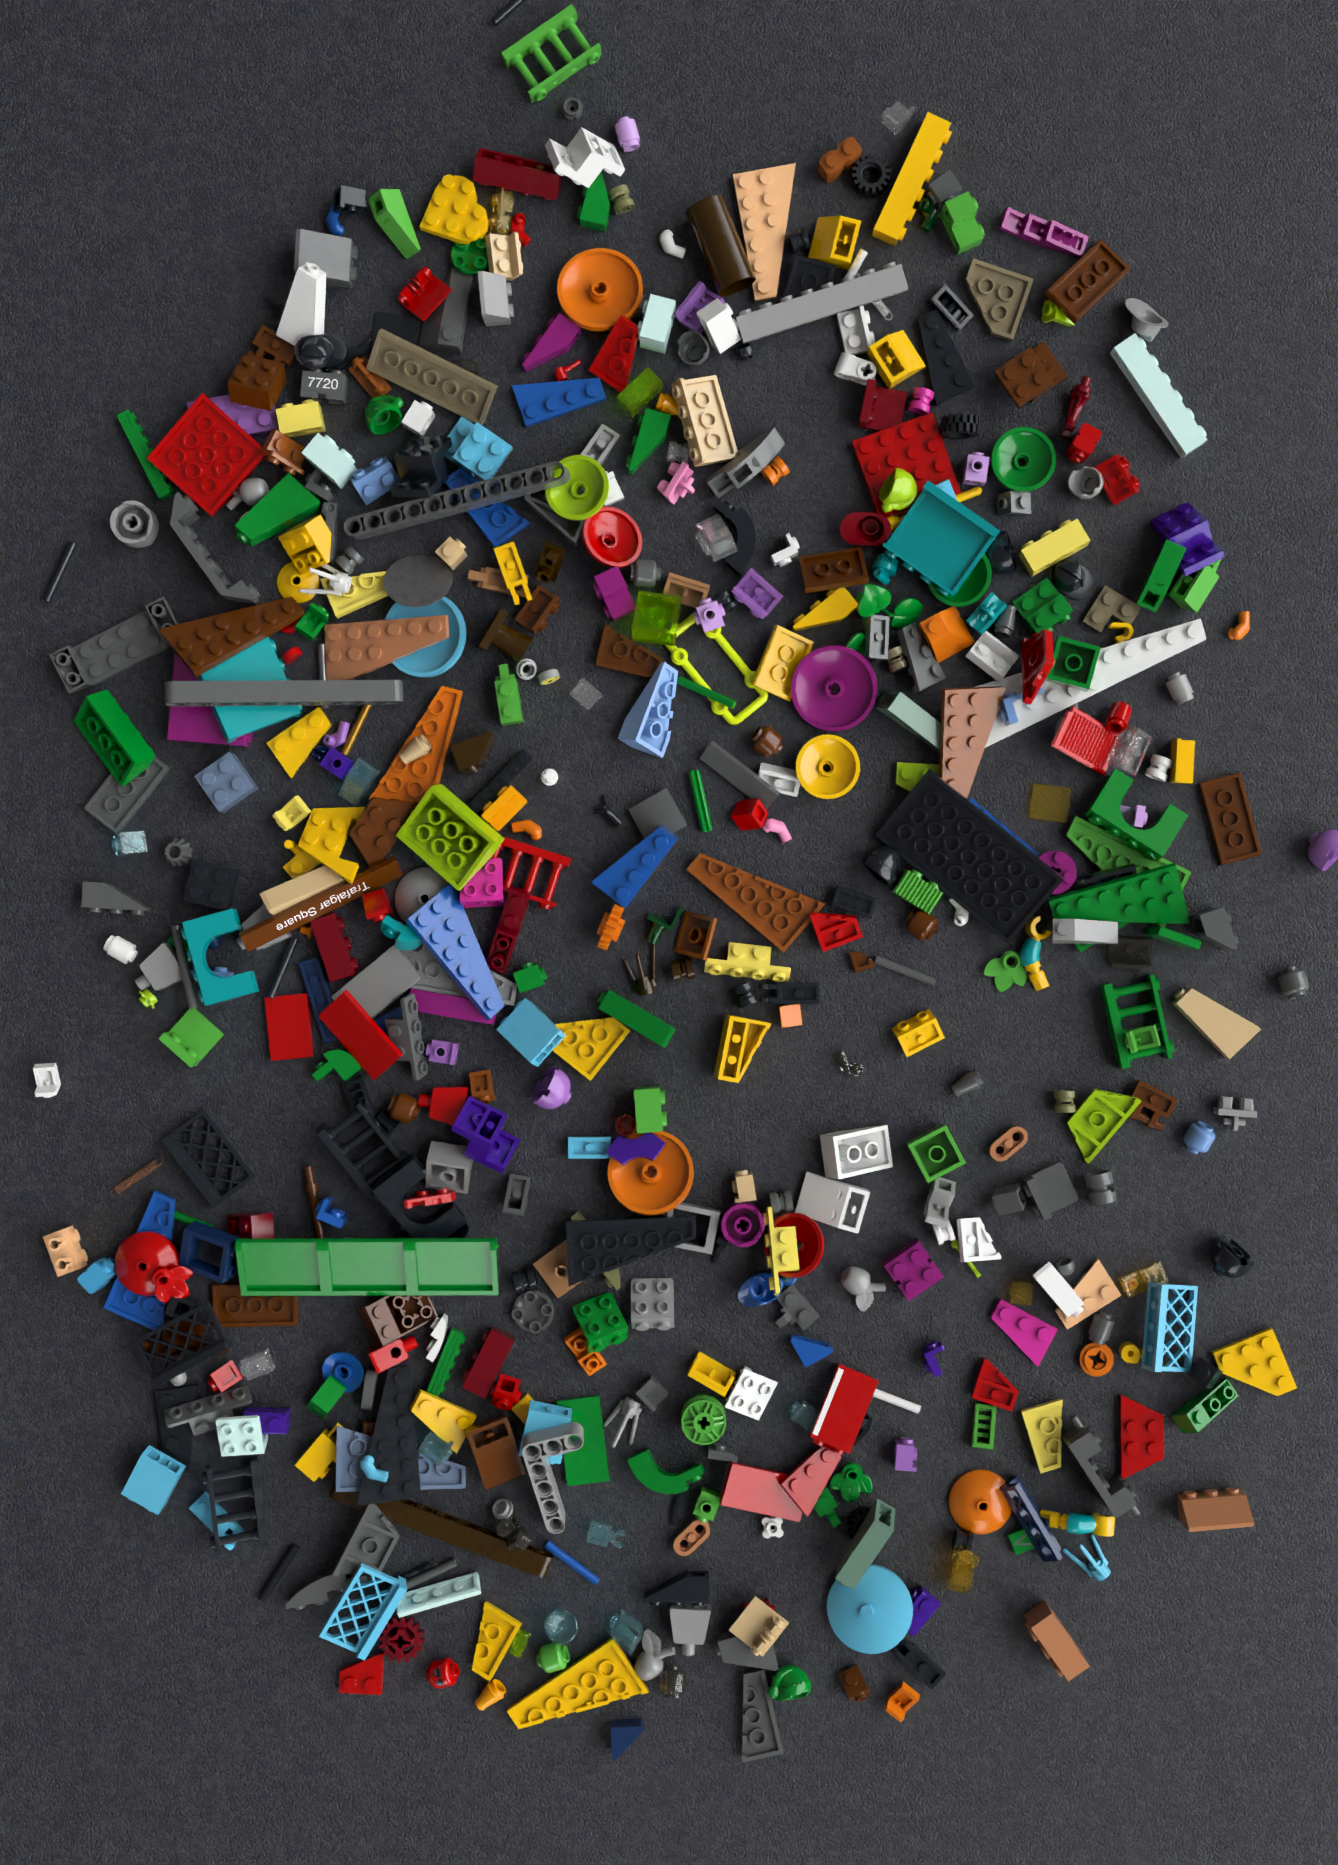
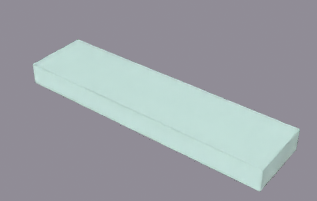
M474 1572L408 1591L396 1608L397 1615L400 1618L481 1594L479 1574Z

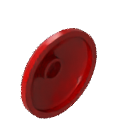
M602 507L596 514L587 518L583 524L582 539L589 554L602 565L611 568L615 566L623 568L632 564L638 558L642 549V535L636 522L624 511L615 507Z
M788 1213L778 1217L773 1222L774 1228L795 1226L797 1249L798 1244H802V1248L798 1250L799 1270L778 1272V1274L789 1278L805 1276L816 1268L822 1258L824 1250L822 1231L812 1218L804 1214ZM764 1241L763 1248H764V1255H765V1258H766V1256H768V1255H770V1254H769V1247H765V1241Z
M142 1231L131 1235L123 1241L115 1256V1271L120 1282L129 1291L144 1296L155 1295L152 1274L156 1269L160 1267L171 1269L179 1265V1255L174 1244L164 1235L153 1231ZM140 1263L146 1264L145 1270L140 1267ZM161 1277L159 1280H160V1281H164V1280H166L167 1278H166V1277Z

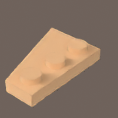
M1096 1258L1090 1269L1083 1274L1080 1281L1073 1288L1075 1293L1084 1302L1082 1306L1084 1311L1075 1318L1072 1315L1068 1318L1058 1306L1055 1309L1067 1330L1121 1296L1098 1258Z

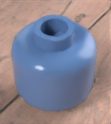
M1202 1121L1191 1123L1183 1137V1141L1187 1145L1186 1149L1194 1154L1207 1152L1215 1139L1213 1127Z

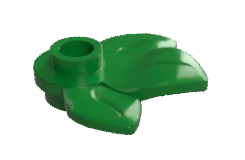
M848 1462L844 1465L841 1472L832 1476L830 1489H840L842 1498L847 1503H851L858 1498L860 1492L871 1493L872 1481L868 1475L863 1473L860 1465L855 1462Z

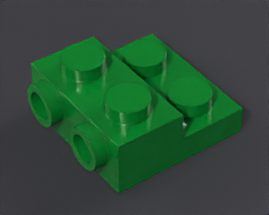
M1045 578L1011 603L1012 606L1016 607L1017 613L1033 634L1039 633L1044 629L1053 631V625L1058 622L1062 625L1071 618L1069 614L1073 612L1066 599L1057 592L1048 578Z

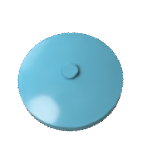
M444 596L439 601L423 607H409L396 602L389 610L385 620L447 615L449 618V638L392 662L399 670L412 676L428 678L446 672L458 661L466 643V625L462 613L450 599Z
M871 1564L854 1589L840 1584L838 1580L834 1582L827 1599V1615L834 1633L845 1645L861 1653L878 1654L892 1649L905 1637L912 1622L913 1604L906 1585L894 1572L880 1565Z

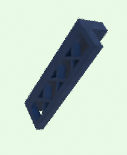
M1018 1475L1012 1476L1000 1487V1490L1042 1561H1059L1063 1558L1060 1553L1062 1548L1044 1518L1040 1516L1039 1509Z

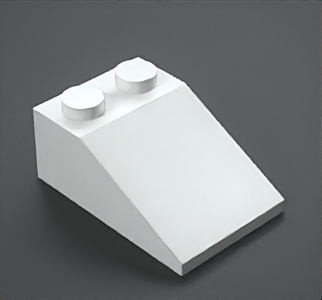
M888 1125L836 1131L820 1135L825 1177L843 1179L893 1167Z

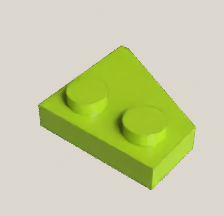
M897 762L895 784L911 792L929 769L939 775V764Z

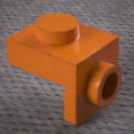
M903 1681L888 1695L884 1709L890 1716L902 1722L906 1711L919 1701L920 1694Z

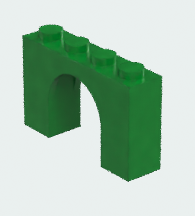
M1115 769L1109 774L1086 811L1085 816L1088 817L1092 824L1105 828L1111 836L1119 837L1125 841L1128 847L1142 852L1143 856L1148 860L1157 862L1165 855L1188 815L1172 804H1169L1163 809L1152 828L1140 830L1131 827L1124 820L1120 806L1124 795L1134 780Z

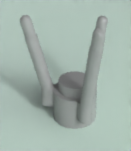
M626 1396L625 1400H620L618 1406L603 1423V1426L606 1427L622 1409L621 1414L624 1415V1418L611 1445L613 1448L616 1446L628 1419L634 1416L629 1438V1445L633 1444L642 1408H640L641 1403L629 1396Z

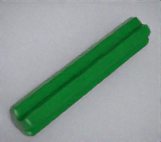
M699 770L689 771V778L701 832H709L712 830L701 774Z

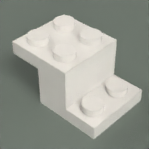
M582 127L567 148L552 139H549L545 144L554 171L560 176L565 175L577 185L582 184L589 188L602 169L609 174L614 173L620 177L625 171L615 146Z

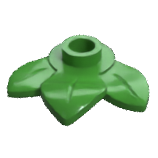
M1014 951L1004 952L1000 958L991 959L984 969V975L994 977L995 985L999 992L1009 989L1013 983L1024 986L1027 979V973L1021 966L1019 954ZM1009 957L1014 959V963L1011 966L1006 962Z

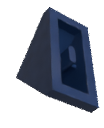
M642 1719L611 1720L613 1760H616L644 1730V1721Z

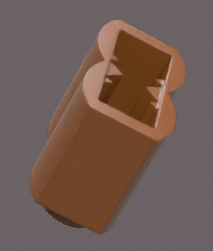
M849 137L843 140L836 150H831L824 154L819 161L817 172L825 183L837 180L843 171L853 168L856 160L859 161L861 157L862 147L854 137Z

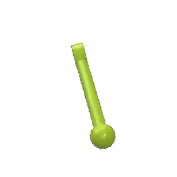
M957 1240L952 1241L951 1246L960 1253L959 1242ZM966 1262L977 1278H979L981 1274L972 1262Z

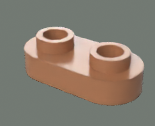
M1012 1126L990 1144V1156L996 1161L1007 1160L1026 1144L1028 1140L1026 1130L1020 1126ZM1016 1132L1019 1133V1139L1013 1140L1012 1135ZM998 1146L1003 1147V1152L1000 1154L996 1153Z
M696 1518L693 1519L674 1538L673 1547L675 1552L681 1556L690 1555L708 1538L710 1534L709 1523L701 1522ZM696 1526H703V1530L697 1531L695 1529ZM682 1540H686L688 1544L686 1546H682L680 1542Z

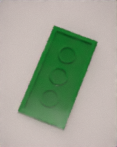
M600 1395L557 1400L558 1406L572 1408L570 1423H579L584 1428L583 1446L576 1451L563 1454L567 1486L610 1481Z

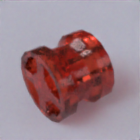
M630 1114L620 1115L615 1123L617 1132L622 1136L632 1135L636 1130V1119Z

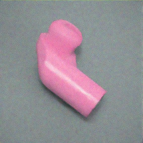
M769 818L764 822L763 830L767 833L770 831L778 833L782 843L792 839L784 822Z

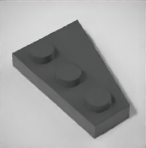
M914 622L898 630L897 633L903 655L908 658L910 665L908 673L914 679V694L946 679L942 668L938 664L917 623Z

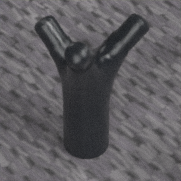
M603 795L604 805H602V809H594V813L604 815L617 827L622 821L611 809L607 801V795Z

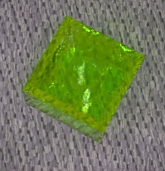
M638 591L632 624L633 641L675 646L682 609L681 596Z

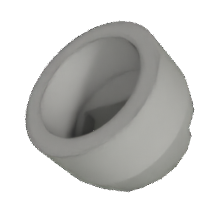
M186 1372L171 1379L170 1382L174 1386L183 1385L187 1380Z

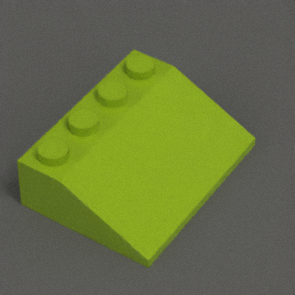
M443 784L434 785L429 788L396 834L403 843L458 891L482 868L504 841V838Z

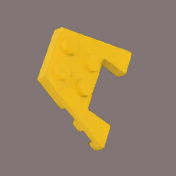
M365 807L313 808L299 841V849L330 868L335 874L345 878L347 882L353 883L359 868L358 863L339 857L353 822L357 821Z

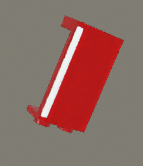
M836 1363L834 1377L813 1429L808 1432V1436L812 1438L811 1442L822 1447L824 1443L832 1446V1451L843 1455L844 1452L849 1454L851 1452L879 1381Z

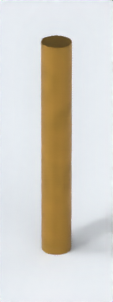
M372 705L362 706L340 753L349 755Z

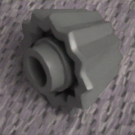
M174 838L173 841H168V845L164 847L165 853L163 856L166 857V862L171 863L173 867L176 865L181 867L183 864H188V860L192 858L191 852L193 849L190 848V842H185L183 838Z

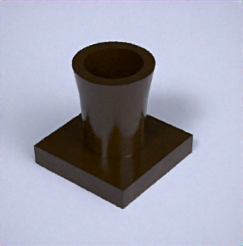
M500 609L497 611L476 648L484 652L491 643L518 664L533 638L503 624L508 613Z

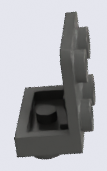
M1060 1162L1023 1178L1025 1184L1022 1186L1026 1196L1028 1198L1031 1197L1034 1203L1032 1209L1036 1217L1040 1216L1044 1221L1052 1218L1051 1213L1078 1201V1195L1064 1165Z

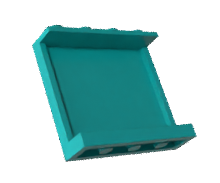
M927 481L922 493L887 543H884L882 546L886 548L884 553L894 560L897 556L904 561L902 565L913 572L916 569L922 573L920 578L930 584L933 581L939 585L937 588L939 592L947 597L949 594L955 596L1000 531L936 485Z
M269 637L198 676L200 681L290 680V678H286L283 672L285 671L281 658L278 659L275 653L277 651L273 639H269ZM211 706L227 744L234 742L238 737L294 716L298 718L301 714L300 710H302V706Z

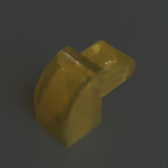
M967 1550L953 1551L947 1574V1590L964 1594L969 1592L972 1588L973 1571L979 1565V1556Z

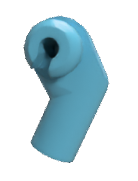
M365 1455L363 1460L360 1461V1468L366 1477L386 1482L388 1471L376 1469L373 1465L374 1458L371 1455Z

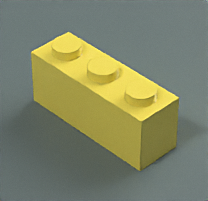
M1069 519L1060 524L1059 529L1052 532V530H1049L1042 534L1040 540L1036 542L1031 540L1024 544L1019 557L1031 577L1087 547L1090 539L1078 519L1072 522Z

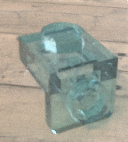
M145 830L114 835L112 848L113 851H116V856L148 852Z
M430 1431L417 1451L439 1465L442 1460L447 1461L453 1453V1450L450 1448L454 1442L450 1440L447 1443Z

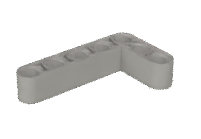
M576 1422L526 1434L523 1439L522 1455L546 1529L553 1534H559L564 1530L566 1514L548 1457L576 1451L583 1446L584 1428Z

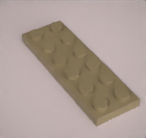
M382 328L378 331L366 367L367 370L481 425L485 422L498 387Z

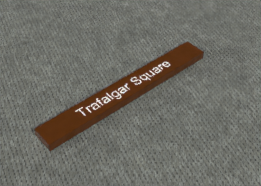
M393 856L357 874L353 883L345 880L238 934L247 951L250 952L403 876L396 858Z

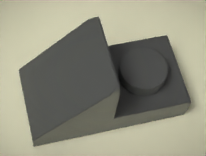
M510 1174L502 1213L524 1216L527 1208L531 1177Z

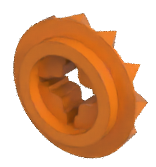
M1092 1342L1085 1345L1080 1352L1079 1362L1087 1374L1099 1377L1111 1370L1114 1356L1107 1345ZM1099 1352V1357L1104 1361V1363L1096 1362L1093 1365V1360L1089 1357V1355L1096 1356V1354Z

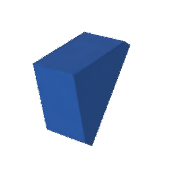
M790 1334V1341L806 1368L833 1352L831 1344Z

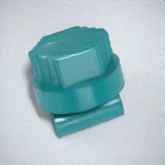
M885 553L879 554L872 567L874 576L882 584L887 585L890 582L889 576H895L899 561L897 559L894 560Z

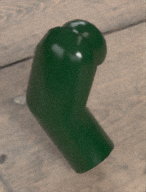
M924 198L919 204L924 217L920 229L923 232L929 233L937 217V211L930 199Z

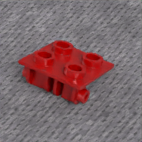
M426 266L423 269H419L415 275L416 280L413 277L411 278L413 284L411 285L407 282V286L401 292H398L399 296L397 297L401 305L423 322L452 291L449 286L434 276Z

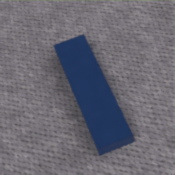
M316 956L298 962L323 1042L325 1044L337 1040V1037L318 1017L334 1001L331 997L332 994L320 958Z

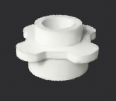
M764 1517L762 1519V1524L764 1525L762 1534L764 1538L768 1539L771 1536L780 1538L783 1536L784 1532L781 1529L782 1518Z

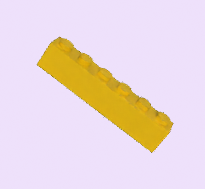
M927 112L874 227L873 237L893 246L896 245L898 240H903L907 231L904 226L907 220L911 222L916 211L913 206L916 201L920 203L925 192L922 187L925 182L929 183L934 172L931 167L934 162L938 164L943 153L940 148L943 143H948L952 132L949 131L951 122Z

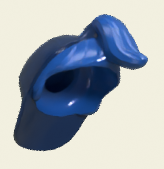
M761 1271L749 1276L737 1291L739 1303L745 1307H757L775 1300L779 1294L773 1295V1290H769L768 1278L772 1277V1274ZM779 1275L780 1292L783 1285H792L797 1278Z

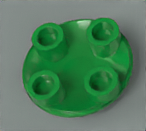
M485 237L472 241L469 245L454 243L450 256L453 266L459 272L473 275L478 274V271H484L489 266Z

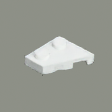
M980 1217L957 1219L960 1262L1001 1259V1255L994 1249L991 1243L993 1240L985 1231V1226Z

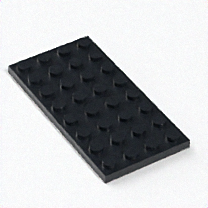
M931 769L924 774L875 835L886 845L898 852L903 859L931 882L938 884L942 891L1007 944L1011 942L1064 880V877Z

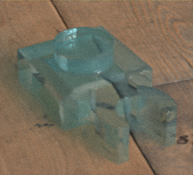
M592 1519L586 1542L607 1547L608 1542H612L615 1547L622 1548L623 1543L618 1542L616 1537H625L626 1532L621 1529L611 1531L612 1524Z

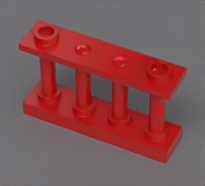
M503 837L504 841L490 858H498L500 849L503 850L504 846L512 848L511 860L503 881V891L509 892L520 856L527 853L532 855L531 859L533 861L523 890L532 892L541 862L543 863L544 859L552 861L551 866L553 868L543 899L533 895L530 896V899L539 902V907L551 910V906L557 907L558 903L551 902L561 869H564V866L569 867L572 859Z

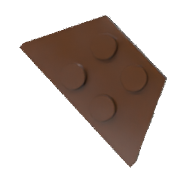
M380 797L371 798L349 831L350 836L370 867L383 861L398 839L396 834L419 802L400 801V799L386 800Z

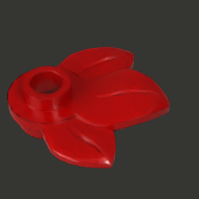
M180 1265L174 1266L171 1269L165 1267L156 1269L152 1274L156 1298L166 1303L171 1296L178 1299L189 1296V1288L185 1281L192 1276V1270ZM161 1277H166V1278H167V1279L164 1280V1281H160V1280H159Z

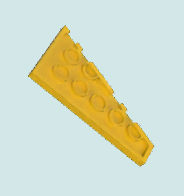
M612 1637L507 1708V1713L517 1728L522 1729L543 1723L545 1720L555 1717L561 1718L566 1714L607 1705L612 1701L628 1699L633 1695L649 1693V1689L643 1680L637 1676L633 1665L614 1637Z

